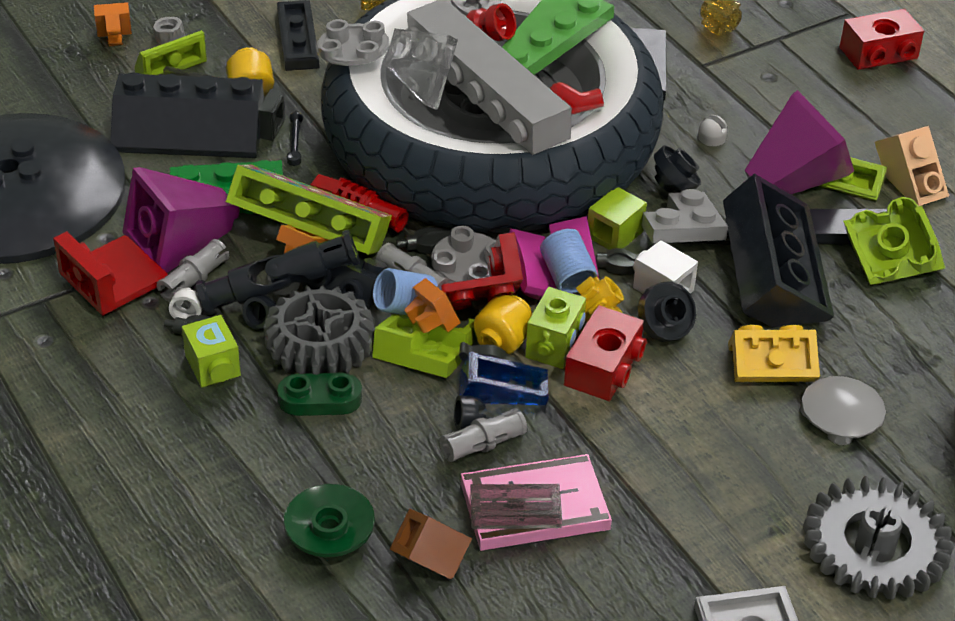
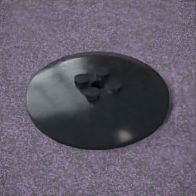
M37 113L0 115V264L21 263L56 254L54 237L67 231L81 243L99 231L115 214L125 193V168L118 150L103 134L86 124L61 116ZM11 170L14 171V172H11V173H4V172H6V171H11Z

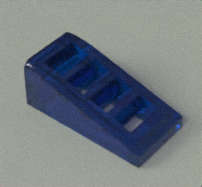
M469 352L460 370L459 396L477 397L485 404L546 405L549 401L548 369ZM510 380L515 381V385L510 384ZM526 381H532V389L526 388Z

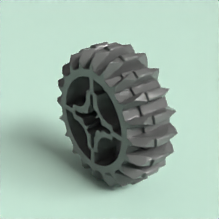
M323 284L320 289L311 290L306 285L304 292L299 293L291 290L288 298H278L277 305L269 308L268 318L265 319L264 324L265 347L268 349V354L271 355L274 365H282L285 373L296 371L297 374L337 372L349 374L352 366L361 367L364 358L370 357L375 332L373 316L371 315V310H368L365 306L364 300H356L353 292L342 294L339 286L333 290H326Z

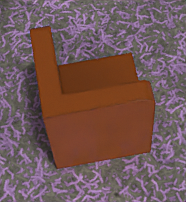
M409 508L390 550L452 579L472 538Z

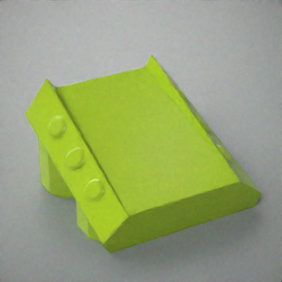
M900 197L892 200L885 212L875 213L870 210H864L856 213L852 219L843 220L849 240L870 285L945 269L939 242L923 207L917 205L911 198Z

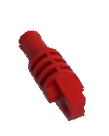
M318 174L311 183V186L392 215L388 227L396 232H400L408 221L409 213L407 209L381 200L375 191L353 183L348 179L340 177L339 180Z

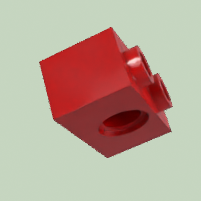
M905 8L845 19L839 47L857 70L914 60L919 57L924 30Z
M598 305L566 356L564 386L610 402L617 388H624L626 386L633 361L639 362L644 354L647 339L642 337L644 320Z

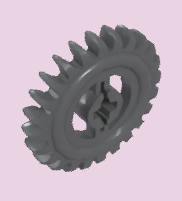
M866 475L861 480L859 490L855 489L852 480L848 477L844 482L842 492L835 483L830 485L828 495L824 492H819L816 502L809 505L807 517L803 524V529L806 533L804 543L811 549L809 556L814 562L821 563L820 571L823 574L829 575L834 573V582L836 584L843 585L849 583L851 584L850 591L856 594L861 589H865L868 597L876 598L878 592H882L886 599H895L896 592H899L906 598L912 597L914 589L924 592L929 590L930 583H937L941 580L943 572L949 568L950 556L954 548V544L950 540L952 529L949 526L943 527L945 521L944 513H938L931 517L934 509L933 500L925 503L922 507L917 506L920 498L919 490H916L909 498L905 499L903 498L904 484L900 482L897 488L892 493L887 492L885 477L880 479L876 490H872ZM861 520L855 542L858 552L856 553L847 543L844 532L850 524ZM902 532L910 546L909 551L904 557L886 562L895 555L899 536ZM877 537L874 551L871 557H869L872 542Z

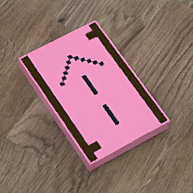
M588 454L461 473V487L480 551L611 530L612 519Z

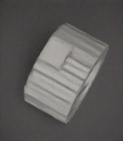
M163 17L155 21L153 26L154 38L159 44L162 45L185 36L181 19L177 17Z

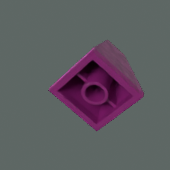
M797 90L787 101L744 171L747 178L755 173L785 192L794 194L849 176L854 172L846 140Z
M137 167L133 168L122 233L128 236L168 273L177 267L180 260L184 257L195 255L207 246L211 240H218L230 232L234 220L239 217L240 209L238 206L226 202L228 194L223 188Z

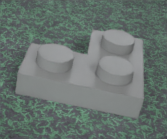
M687 189L682 191V193H668L667 208H660L655 212H643L642 227L652 244L660 240L665 243L726 240L727 224L705 192L695 189Z

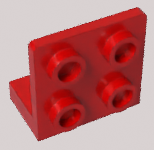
M67 231L53 238L59 273L102 316L157 288V282L168 275L165 270L126 235L93 251H90L85 243H79Z
M515 232L499 234L494 247L490 248L491 255L487 256L490 277L447 283L440 286V290L446 293L454 311L472 307V301L487 299V303H489L497 295H516L523 281Z

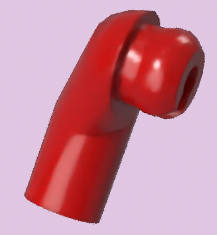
M562 82L555 83L550 87L555 94L572 107L571 115L604 107L603 95L599 88L581 93Z

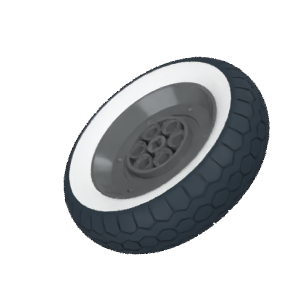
M386 0L374 7L355 23L365 24L368 21L374 20L382 22L385 27V33L389 37V48L386 53L377 60L363 65L342 66L328 62L321 90L322 120L329 144L342 167L357 184L375 191L381 200L407 209L409 217L448 229H453L457 226H467L473 232L487 233V231H491V233H509L511 228L520 231H533L548 228L549 224L577 219L587 215L589 208L608 192L617 187L625 190L637 178L654 151L663 120V91L654 60L637 34L615 14L614 18L534 75L548 88L558 82L565 83L581 93L599 88L604 100V107L571 115V139L534 155L527 151L520 143H516L508 132L499 124L494 123L486 112L477 104H473L464 92L456 85H452L443 73L436 67H432L421 53L411 48L405 35V31L408 28L407 12L437 0ZM501 0V3L507 4L512 9L516 18L517 29L541 0ZM466 3L465 7L469 8L470 6H474L478 9L479 4L469 5L468 3ZM507 40L495 42L502 47Z

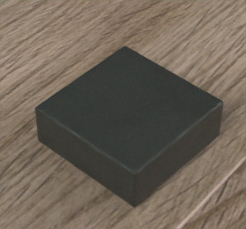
M270 89L259 108L260 139L273 141L285 120L284 94H282V91Z

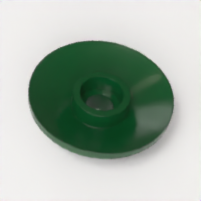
M322 484L302 491L290 501L284 514L285 532L292 544L305 553L319 557H336L355 551L369 539L375 525L374 510L369 500L359 491L340 484Z

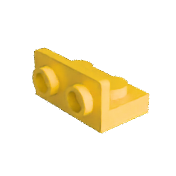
M746 325L738 330H734L728 342L729 351H733L735 382H815L820 377L816 330H803V327L800 325H786L780 327L779 330H763V327L759 325Z

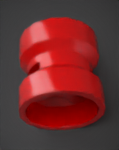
M500 3L492 5L488 9H475L466 16L495 41L508 40L515 35L516 18L512 9L507 4Z

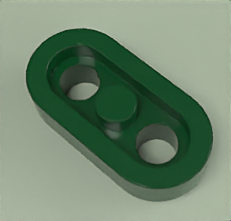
M347 373L293 374L285 377L277 388L279 407L285 413L294 416L345 415L357 410L362 403V385L355 376Z

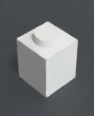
M660 240L649 250H644L637 256L633 266L635 270L633 288L643 294L647 288L657 283L675 282L682 285L691 294L695 288L698 261Z

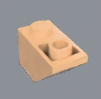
M929 126L875 141L881 165L887 167L886 178L905 197L911 198L920 206L949 197Z

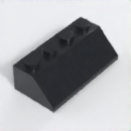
M119 73L112 98L110 143L116 147L119 153L257 158L260 143L259 108L264 101L263 79Z
M754 173L723 200L725 221L728 226L731 243L730 249L733 254L736 270L735 276L738 281L743 312L751 319H757L772 328L831 320L834 317L809 205Z

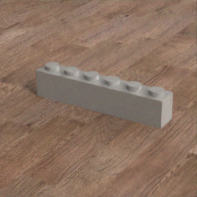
M437 0L407 12L408 28L405 31V35L410 47L421 53L432 67H436L443 73L452 85H456L464 92L473 104H477L486 112L490 119L508 132L516 143H520L527 151L534 155L571 139L572 107L447 0Z

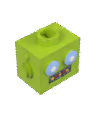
M548 287L527 324L525 358L564 369L566 356L584 329L586 298Z

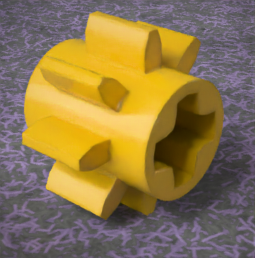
M589 276L576 287L581 296L586 298L585 320L587 322L598 305L623 313L617 305L624 300V296L619 287L609 277L605 276L599 280L598 277L592 278Z

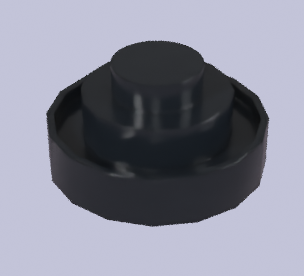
M663 145L654 154L655 170L657 172L654 177L658 184L666 191L670 192L672 189L676 192L687 189L696 190L701 185V179L697 174L699 170L698 164L682 148L674 150L667 145Z
M661 282L647 288L640 297L638 318L644 320L643 330L651 338L661 342L674 341L688 335L693 328L696 319V306L691 294L682 285L675 282Z

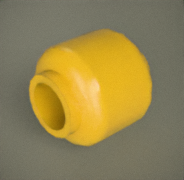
M246 47L236 51L227 61V78L247 77L249 79H263L264 96L268 94L270 89H273L275 81L269 57L264 52Z
M502 294L493 297L474 319L473 327L479 344L495 345L502 348L507 354L514 353L527 338V324L532 316L530 306L522 298L514 295Z

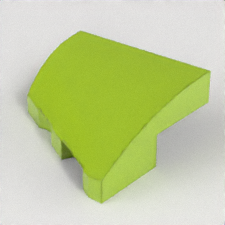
M392 314L375 327L372 358L447 378L462 362L459 357L460 343L465 342L472 346L477 338L473 327L474 319H469L468 324L464 328L455 327L447 332L438 326L423 333L417 323L412 324L407 315Z

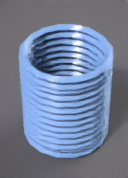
M568 228L562 229L547 236L541 243L540 251L558 290L575 293L578 292L576 287L589 276L592 278L597 277L596 267L583 243L579 231Z
M387 268L378 275L373 287L374 303L378 310L382 312L407 315L404 311L405 308L417 297L413 286L424 278L437 287L438 284L431 275Z

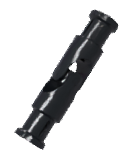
M345 230L340 237L322 243L313 241L287 251L284 255L271 256L228 271V275L208 282L204 280L196 281V289L203 309L209 316L214 314L215 309L234 302L244 304L249 298L266 296L285 289L292 283H301L328 275V270L348 263H352L354 266L360 264V259L350 231ZM265 269L272 283L268 285L256 284L257 276Z

